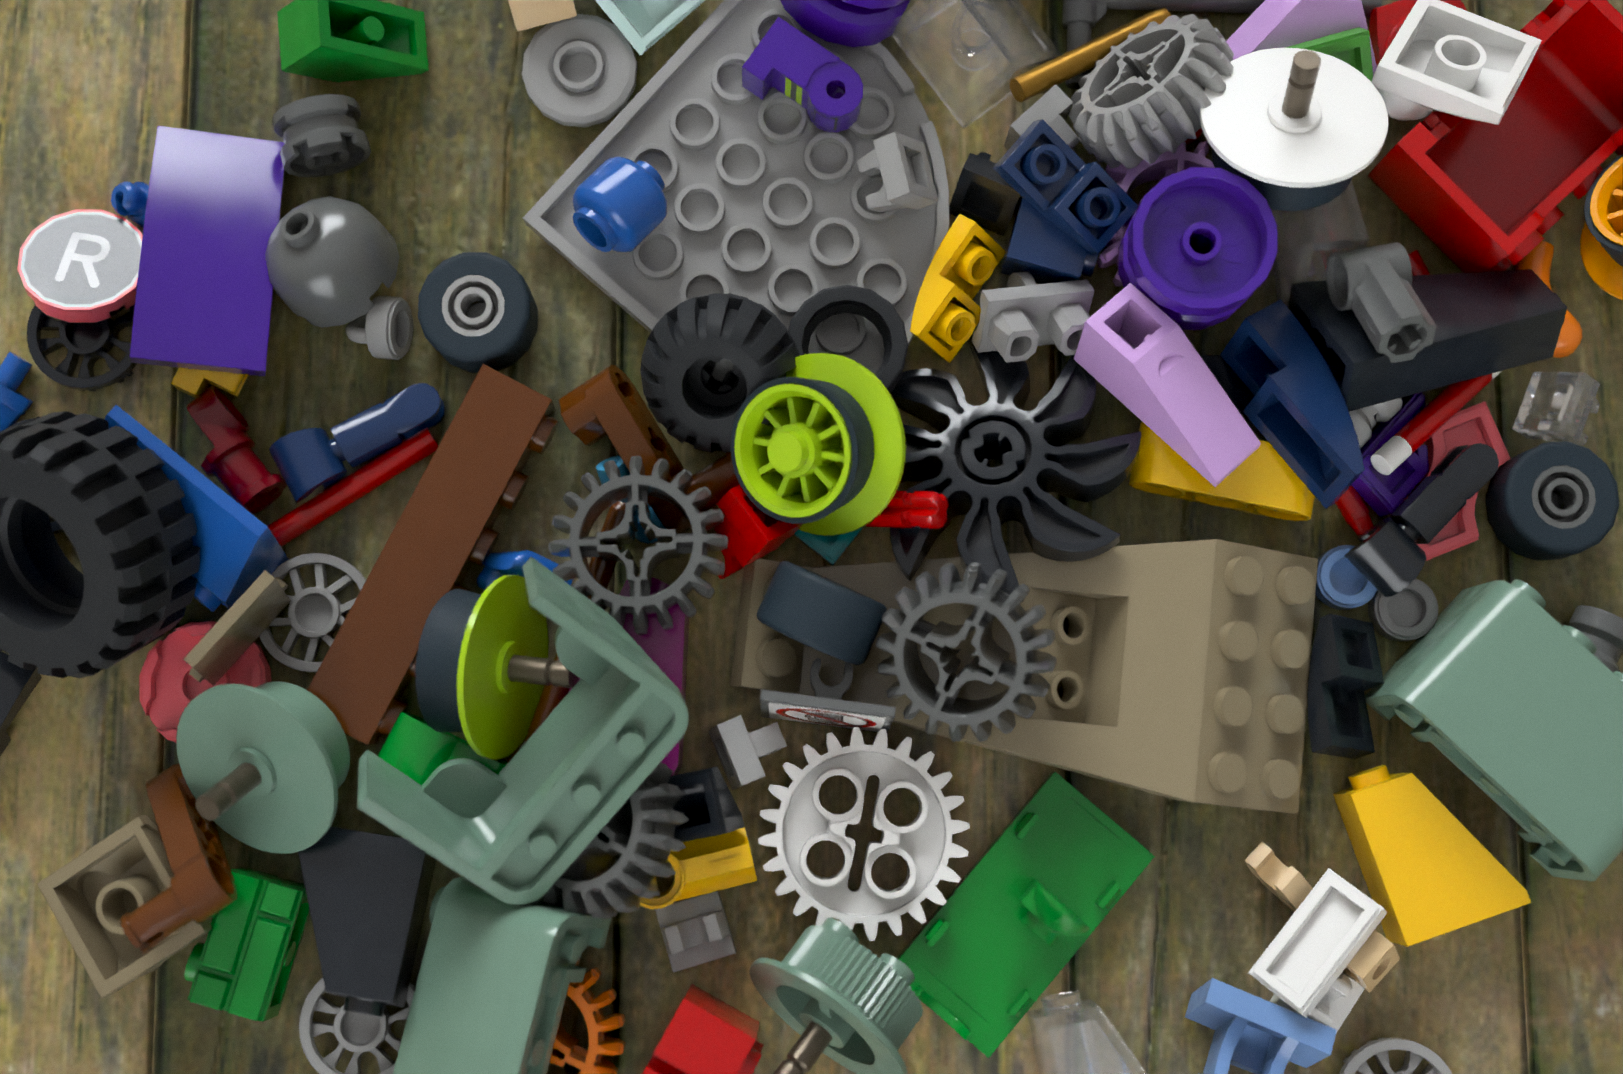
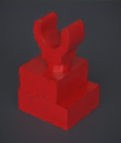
M740 485L730 489L717 503L725 517L724 522L715 527L714 530L716 534L726 535L728 538V548L721 551L724 555L726 569L724 574L718 575V577L725 579L743 569L744 566L778 549L803 524H792L776 520L757 508L744 493Z

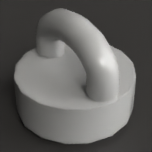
M375 297L372 301L375 304L373 308L365 315L348 323L345 329L346 335L349 340L355 343L367 344L371 355L377 359L399 360L406 355L412 342L413 317L411 309L405 299L401 297Z

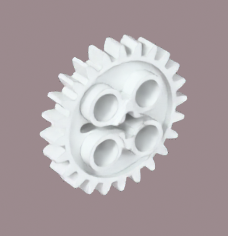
M853 727L850 736V746L845 747L840 745L832 732L827 733V753L820 756L814 748L808 744L804 745L803 751L808 765L802 770L794 764L785 762L782 766L787 775L792 779L790 786L787 788L781 785L770 784L768 790L782 802L779 809L760 811L762 818L776 824V832L759 837L758 844L777 847L778 852L777 856L771 858L763 865L764 871L784 870L787 877L780 882L775 889V893L777 896L794 890L797 891L800 897L793 909V914L796 917L813 906L818 910L816 925L819 927L822 926L827 918L832 917L839 919L841 923L851 930L855 923H863L869 941H875L878 922L887 921L896 936L902 935L900 915L909 912L915 920L923 924L926 922V918L920 903L925 898L942 906L946 903L943 894L936 887L940 879L959 883L961 879L947 864L949 858L967 857L969 853L965 848L952 843V834L970 829V823L951 819L949 812L965 801L964 797L956 795L944 797L941 789L949 782L953 775L950 771L932 777L927 772L935 755L931 751L923 754L916 761L911 759L909 754L912 738L908 736L893 750L887 748L888 737L886 729L881 728L878 731L873 745H865L859 727ZM841 775L848 778L854 784L856 789L855 803L844 813H831L820 803L819 789L821 784L829 777ZM875 775L879 778V787L871 821L873 827L882 830V836L879 842L870 841L868 843L861 884L858 890L852 891L848 888V879L856 845L852 837L845 835V829L847 824L855 825L859 823L867 779L869 776ZM897 788L911 790L919 801L917 817L905 826L891 824L883 812V803L886 796ZM823 840L837 843L844 852L842 869L831 877L815 875L807 864L809 849L815 843ZM886 853L900 855L907 864V877L905 881L893 890H885L878 887L871 877V868L874 861Z

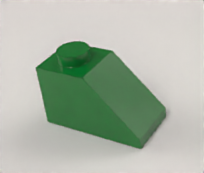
M294 0L277 12L281 71L337 83L418 75L429 70L425 18L422 11L378 0Z

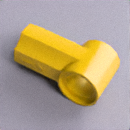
M745 827L726 834L685 841L682 843L687 848L677 852L670 851L667 860L676 871L672 885L666 891L660 893V895L653 896L650 899L640 897V906L649 909H662L676 901L757 881Z

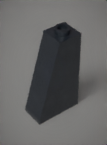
M1532 269L1412 276V288L1437 326L1433 344L1424 347L1412 360L1391 363L1387 355L1376 351L1352 309L1344 311L1336 309L1330 299L1326 280L1306 281L1291 285L1288 309L1307 331L1328 364L1345 399L1349 412L1553 357L1567 311V306L1561 301L1560 297L1552 292Z

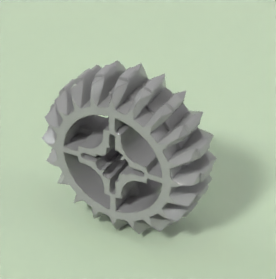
M1194 14L1183 16L1181 19L1177 15L1167 17L1161 24H1157L1155 21L1149 22L1143 31L1137 34L1130 32L1127 40L1118 46H1111V52L1103 59L1097 60L1095 67H1093L1094 70L1080 79L1078 82L1080 89L1074 92L1071 97L1073 107L1068 116L1074 124L1073 128L1079 136V141L1089 154L1093 153L1099 162L1104 161L1110 168L1119 167L1120 164H1123L1126 168L1131 169L1136 167L1143 159L1152 164L1156 162L1162 153L1167 151L1176 153L1178 145L1185 140L1196 139V132L1201 128L1200 108H1207L1212 104L1204 93L1205 88L1217 93L1223 92L1226 84L1220 75L1231 76L1234 68L1230 63L1234 60V53L1217 28H1213L1208 19L1199 20Z

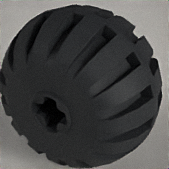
M714 293L693 297L681 302L667 312L650 333L641 357L640 372L643 393L648 407L657 422L662 423L667 429V433L681 443L685 441L693 445L694 449L710 453L714 451L728 453L731 452V435L734 421L744 401L754 390L766 382L786 377V372L796 366L795 357H798L799 353L785 325L773 312L762 304H758L747 297L730 293ZM724 358L731 361L734 365L733 369L725 374L721 382L716 380L712 373L716 367V362H720ZM766 417L763 419L762 424L773 426Z

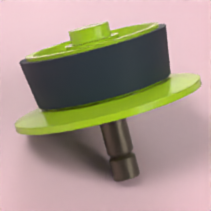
M812 353L795 357L796 366L786 372V377L777 378L761 385L742 404L735 418L731 435L733 468L744 493L757 508L768 516L786 523L803 524L799 530L810 534L822 536L845 534L873 521L884 511L894 497L905 465L906 442L904 427L891 394L884 384L866 367L852 359L837 354ZM766 417L773 426L762 424L763 419Z
M518 575L501 576L493 581L482 595L462 589H454L447 592L431 610L418 646L415 683L419 708L425 721L432 729L438 732H464L471 748L479 756L487 759L505 758L520 746L527 735L544 685L552 684L557 687L573 688L579 680V677L565 668L560 660L548 659L547 619L544 614L530 605L524 577Z

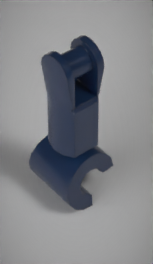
M417 383L385 400L383 404L378 403L330 428L334 436L333 439H330L326 430L322 428L302 429L278 439L271 445L269 451L297 504L308 497L319 486L323 485L326 490L340 481L347 474L343 461L347 460L352 468L402 443L403 439L412 437L426 427L431 429L438 425L445 416V405L433 386L426 383Z

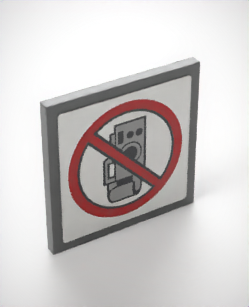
M816 658L813 661L810 669V685L815 696L761 689V716L765 718L849 729L859 727L860 730L878 732L882 728L886 729L888 734L895 717L896 707L841 700L849 691L853 679V668L848 662H845L844 678L841 683L836 686H828L819 678L821 659Z

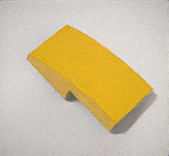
M962 214L958 215L946 233L930 263L917 296L910 327L912 334L948 363H951L979 324L981 308L973 301V298L990 278L994 269L1006 254V251L975 221Z

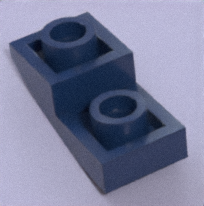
M1043 119L1034 121L993 167L1038 212L1092 254H1098L1138 209V205L1097 162L1086 164Z

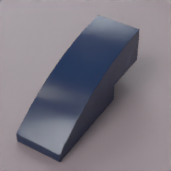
M1280 299L1246 317L1220 356L1255 395L1243 413L1327 509L1338 501L1365 470L1358 436L1345 399L1328 364L1307 331Z

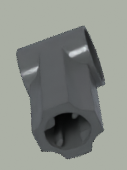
M1394 242L1333 252L1329 256L1326 264V282L1333 305L1337 310H1353L1378 353L1387 355L1391 363L1414 359L1416 354L1424 347L1433 344L1437 326L1412 288V267L1407 251L1401 243Z

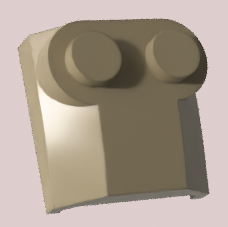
M146 814L138 816L37 883L101 999L118 992L139 977L155 971L165 960L211 930L210 918L202 923L193 920L156 944L147 953L140 952L139 947L136 949L124 933L121 926V917L128 912L134 911L171 886L170 880L174 876L158 825Z

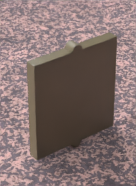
M265 570L183 659L192 667L189 674L198 682L206 679L214 686L290 603L291 600L284 592L288 585L279 577L274 578Z

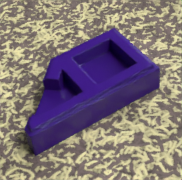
M1422 392L1403 397L1401 399L1403 402L1402 408L1389 421L1381 422L1372 432L1371 439L1360 449L1365 470L1354 481L1352 486L1379 517L1392 514L1429 471L1427 445H1421L1390 475L1379 473L1373 467L1370 460L1371 456L1414 418L1420 410L1426 407L1425 396Z

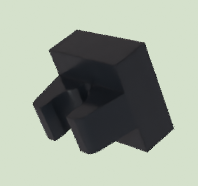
M981 152L978 155L970 153L952 196L949 214L956 217L962 214L975 221L980 227L1004 236L1021 195L993 169L996 163L990 161V154Z

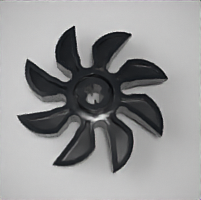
M972 333L968 343L987 392L988 401L986 403L976 406L967 403L965 393L957 377L937 369L920 368L904 371L902 378L891 392L897 408L923 420L939 432V434H933L925 429L903 424L906 456L900 483L923 481L905 491L907 493L934 491L938 494H943L948 500V509L946 511L947 522L940 529L920 528V526H913L912 528L890 527V541L899 569L911 581L937 537L950 525L951 520L958 515H966L956 539L964 571L972 562L980 563L983 570L982 583L988 584L989 579L998 569L1007 573V580L1001 590L1010 595L1019 586L1001 533V525L1007 521L1014 520L1021 523L1033 552L1055 561L1074 562L1094 558L1107 552L1120 542L1119 533L1066 507L1054 498L1050 492L1086 503L1099 499L1113 491L1129 476L1135 466L1140 451L1141 431L1087 444L1065 445L1084 436L1091 423L1096 404L1095 378L1074 360L1075 355H1072L1052 389L1039 401L1038 406L1033 410L1024 411L1023 408L1030 393V375L1027 363L1025 361L1006 363L998 351L978 353L972 343ZM1000 460V466L989 467L988 461Z

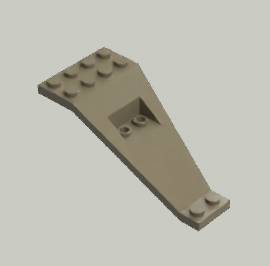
M1219 539L1114 546L1107 552L1094 558L1074 562L1055 561L1044 558L1034 552L1008 554L1019 585L1025 584L1030 590L1024 602H1021L1020 605L1025 611L1035 605H1043L1046 610L1044 617L1033 625L1034 630L1050 629L1055 633V640L1051 645L1037 650L1051 654L1056 657L1057 662L1052 672L1038 673L1050 683V688L1045 697L1031 696L1036 705V710L1030 718L1026 719L1014 713L1016 726L1007 734L998 730L992 723L990 737L982 742L977 740L970 725H968L965 736L961 740L962 742L1177 801L1298 814L1318 567L1317 558ZM960 557L925 559L911 581L901 572L897 562L825 567L798 565L880 602L886 606L887 610L890 608L902 610L895 599V595L904 587L917 592L915 578L925 571L933 575L938 582L940 568L945 564H954L959 572L961 581H963L965 573ZM759 558L744 566L730 686L815 696L810 685V669L816 658L821 659L820 680L828 686L840 684L844 678L845 661L798 642L766 626L757 619V611L780 563ZM967 603L943 604L929 610L923 619L935 625L940 621L951 625H962L972 614L975 605ZM995 617L991 629L992 637L1000 648L1010 653L1009 660L1017 663L1013 640L1006 627ZM1065 617L1069 620L1067 635L1063 629ZM882 622L865 662L861 665L851 664L853 668L852 683L849 691L841 700L896 707L893 723L925 731V723L929 716L924 712L920 711L911 720L904 719L903 711L911 702L906 694L898 699L887 698V690L898 680L897 676H885L877 673L878 664L884 659L894 656L876 647V639L881 634L893 632ZM976 628L956 648H953L961 649L956 654L957 658L961 660L956 676L966 664H969L976 656L979 657V655H971L976 650L970 644ZM917 643L922 667L928 677L937 685L939 680L938 666L931 657L920 652L921 644ZM978 680L967 681L960 689L957 697L969 700L986 699L1000 694L1009 686L997 680L992 685ZM1060 680L1063 683L1061 699L1057 694V686ZM943 722L935 734L950 738L949 724Z

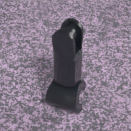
M1479 443L1469 446H1458L1450 450L1431 472V475L1427 476L1390 517L1375 524L1357 538L1361 543L1353 547L1344 556L1385 597H1391L1400 593L1413 582L1424 567L1426 553L1417 544H1428L1466 504V500L1475 495L1497 472L1499 461L1494 449L1486 444Z

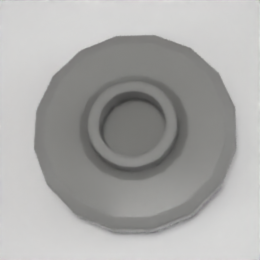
M577 14V16L549 23L535 33L524 53L522 77L530 100L544 116L563 126L586 128L608 121L626 106L636 87L638 66L630 42L616 25L595 15Z

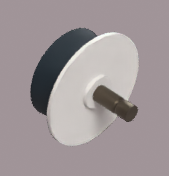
M1272 48L1252 52L1230 62L1234 67L1231 76L1220 75L1226 84L1223 92L1217 93L1207 88L1204 90L1212 104L1207 108H1200V122L1203 133L1212 147L1214 168H1221L1245 178L1267 199L1270 209L1307 210L1324 205L1338 197L1350 184L1353 176L1365 169L1376 158L1383 147L1388 131L1386 105L1373 83L1353 66L1321 52L1299 48Z

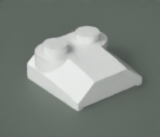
M1417 0L1379 62L1372 83L1384 100L1388 116L1396 120L1422 119L1435 110L1465 119L1499 125L1542 40L1440 0Z

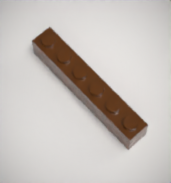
M482 364L307 691L318 697L332 711L345 734L367 745L377 744L381 735L388 737L400 712L407 711L409 704L400 699L412 677L415 678L418 646L431 610L447 592L454 589L469 591V589L461 585L472 564L475 563L482 567L487 556L494 549L500 533L493 530L492 527L503 506L513 510L527 486L529 476L521 472L533 451L541 455L544 453L559 424L558 420L551 417L555 410L552 399Z

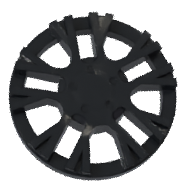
M135 304L130 307L131 311L114 321L108 318L96 323L56 321L34 305L27 324V343L34 362L49 378L72 389L94 392L96 389L110 386L116 382L121 384L125 381V377H130L133 374L131 370L137 364L131 363L129 358L131 343L120 341L118 338L121 330L125 327L133 326ZM125 305L109 312L110 316L113 317L125 308ZM41 330L59 331L60 338L41 339ZM114 345L127 353L121 362L108 354ZM66 347L68 349L66 358L54 368L46 358V355ZM79 357H82L83 361L78 378H74L72 375L78 364ZM105 359L110 371L94 377L96 361Z

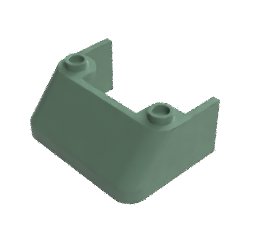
M530 557L522 566L530 605L559 625L555 635V647L558 658L563 666L579 677L580 680L498 775L475 760L458 758L441 764L423 785H420L368 749L359 758L358 769L359 809L497 899L514 905L534 902L548 892L682 738L689 721L687 706L680 690L609 613L533 557Z

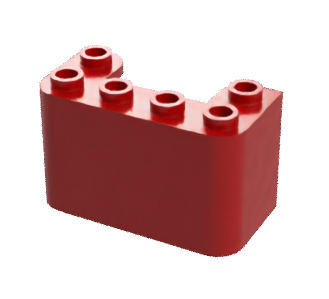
M1553 0L1520 30V32L1538 38L1542 42L1499 125L1434 111L1408 132L1367 175L1463 273L1505 271L1512 264L1516 265L1544 239L1542 235L1563 217L1564 213L1557 205L1570 193L1578 200L1589 192L1594 180L1604 169L1600 164L1613 152L1618 156L1623 154V16L1607 0Z

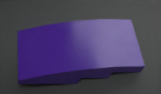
M157 126L135 298L129 357L131 363L266 376L274 289L269 280L265 252L269 237L280 221L285 170L280 152L284 142Z

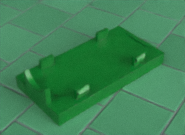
M1052 771L945 899L946 903L938 907L898 955L897 959L903 962L915 975V980L910 985L911 990L915 992V995L921 1002L941 1017L964 1040H968L989 1058L1155 856L1056 771ZM1036 879L1090 928L1072 949L1060 938L1052 946H1049L1021 920L1029 910L1020 903L1019 898Z

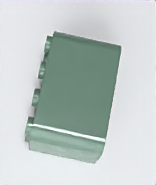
M1514 579L1511 583L1503 580H1493L1463 589L1437 617L1432 629L1424 636L1417 638L1383 675L1384 684L1371 688L1365 695L1366 703L1385 721L1390 720L1397 714L1406 724L1414 728L1410 734L1419 742H1431L1521 826L1517 833L1526 842L1539 843L1529 855L1553 877L1593 882L1623 850V673L1619 671L1612 672L1594 655L1597 649L1586 635L1569 625L1562 626L1544 610L1546 601L1529 584L1518 579Z

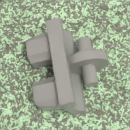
M1013 272L1008 278L1006 288L982 290L980 297V322L978 328L973 332L972 343L978 353L998 351L1006 363L1026 361L1036 353L1037 346L1055 344L1058 350L1063 352L1064 356L1075 355L1084 323L1090 318L1089 311L1095 290L1087 279L1036 284L1030 272Z

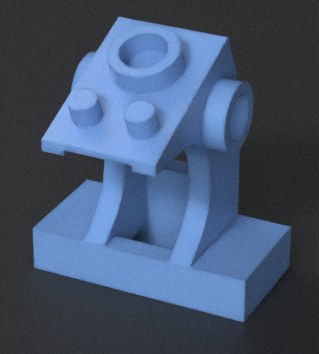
M1211 978L1191 993L1185 1018L1215 1030L1203 1074H1228L1230 1064L1253 1074H1284L1288 1061L1308 1068L1331 1055L1337 1032L1334 1028L1310 1018H1305L1298 1013L1214 978Z

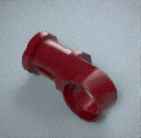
M210 386L186 406L196 424L215 446L206 455L201 468L208 477L216 476L235 501L253 515L264 510L278 499L287 485L280 474L272 475L253 452L255 443L246 433L250 430V427L242 414L222 392L214 386Z

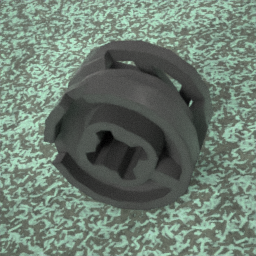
M338 94L315 95L291 102L281 107L273 115V129L278 136L283 137L284 145L281 148L280 156L283 168L288 174L298 177L328 176L354 168L369 158L371 148L368 137L363 130L359 129L357 123L361 116V110L356 99Z

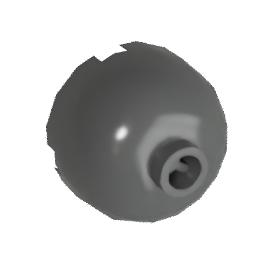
M331 196L311 199L287 213L270 235L265 252L269 280L277 295L298 317H303L311 325L321 328L344 325L365 315L373 308L375 304L370 300V297L378 290L382 282L388 289L396 278L400 258L394 237L369 211L358 203Z

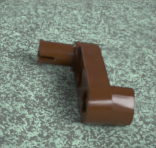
M608 366L559 399L561 416L571 433L587 446L595 444L608 435L629 472V462L632 456H640L642 458L646 476H651L654 464L658 459L667 460L669 463L667 482L669 483L684 469L629 377L617 366ZM731 452L726 453L723 457L693 474V480L686 495L688 496L704 486L711 491L712 498L706 506L699 510L702 513L711 510L730 489L740 485L733 468ZM648 496V504L653 508L666 529H675L676 533L680 534L692 528L686 516L673 504L661 498Z
M179 763L173 764L146 783L147 794L174 876L170 880L171 886L134 911L126 913L120 919L127 938L136 949L139 947L142 953L149 952L156 944L191 921L195 920L198 923H202L237 900L238 897L234 884L235 880L216 825L213 820H207L198 813L195 805L196 799L185 781Z

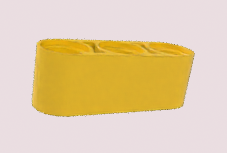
M1140 422V451L1135 466L1131 471L1129 486L1148 493L1290 521L1311 520L1314 494L1269 442L1259 440L1261 442L1259 448L1219 485L1214 487L1146 424Z

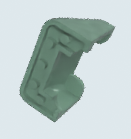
M465 877L454 878L446 887H441L436 892L430 906L429 918L432 925L393 1074H547L569 983L583 982L586 968L575 965L587 947L604 948L611 918L600 919L594 918L592 914L564 911V907L553 906L543 901V896L528 904H508L497 899Z

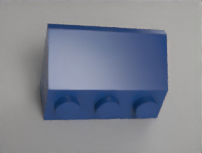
M115 405L106 415L105 420L109 421L108 429L117 425L138 437L136 445L142 450H153L165 463L161 469L170 481L177 479L185 496L180 500L186 514L193 513L197 526V533L192 537L193 546L200 547L199 571L191 575L198 579L193 597L206 608L214 612L222 604L229 610L265 570L271 575L279 565L289 560L270 529L118 405Z

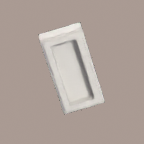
M1328 868L1248 973L1307 1018L1387 912L1378 903Z

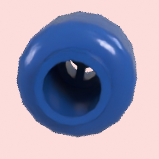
M613 157L605 160L578 186L573 195L575 213L572 217L576 229L590 245L602 252H610L611 250L616 252L633 251L661 224L667 215V200L662 191L665 187L664 181L656 169L647 162L637 161L635 163L624 157Z

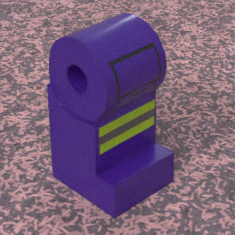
M780 17L776 19L742 66V87L762 100L770 89L774 87L807 109L810 120L819 129L826 132H841L849 129L857 121L863 99V83L860 75L851 66L840 60L839 57Z

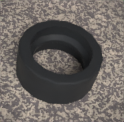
M852 285L826 288L804 301L791 319L788 329L796 344L799 356L809 354L808 348L811 335L821 322L837 314L850 313L860 315L873 323L882 336L885 352L882 364L875 373V376L891 394L902 378L908 350L904 322L893 305L871 289Z

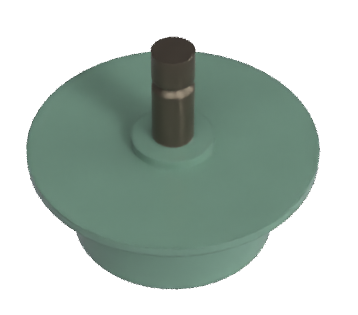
M281 681L263 683L255 688L241 684L218 685L203 691L191 700L184 709L178 723L176 746L179 764L185 781L196 799V809L203 818L213 820L224 831L242 843L271 853L285 854L302 851L315 844L327 833L337 811L338 788L343 784L348 775L350 751L347 738L339 721L332 711L314 694L297 685Z

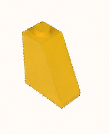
M1386 765L1373 767L1349 776L1352 787L1333 794L1371 898L1387 912L1381 921V925L1386 938L1390 942L1408 947L1531 903L1527 890L1413 773L1389 774Z

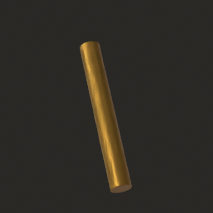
M1166 8L1156 9L1011 79L1010 90L1013 97L1018 102L1026 101L1052 88L1055 84L1058 85L1095 67V62L1103 59L1110 53L1111 46H1118L1127 40L1130 32L1137 34L1143 31L1149 22L1155 21L1157 24H1161L1167 17L1171 16L1170 12Z

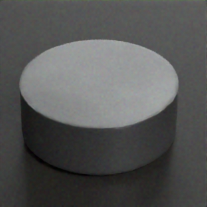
M1415 578L1404 590L1391 597H1385L1377 590L1374 597L1369 601L1368 614L1371 623H1373L1375 630L1380 635L1392 641L1404 642L1420 638L1432 629L1438 616V603L1433 591L1424 582Z

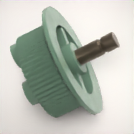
M827 918L820 927L818 925L807 927L782 962L771 958H758L750 966L749 974L759 994L793 1030L801 1035L787 1054V1060H783L773 1074H804L809 1072L822 1053L856 1074L908 1073L898 1049L921 1018L923 1009L921 1008V1002L910 987L915 980V975L899 959L889 954H882L879 958L871 950L860 945L858 937L846 925L836 919Z

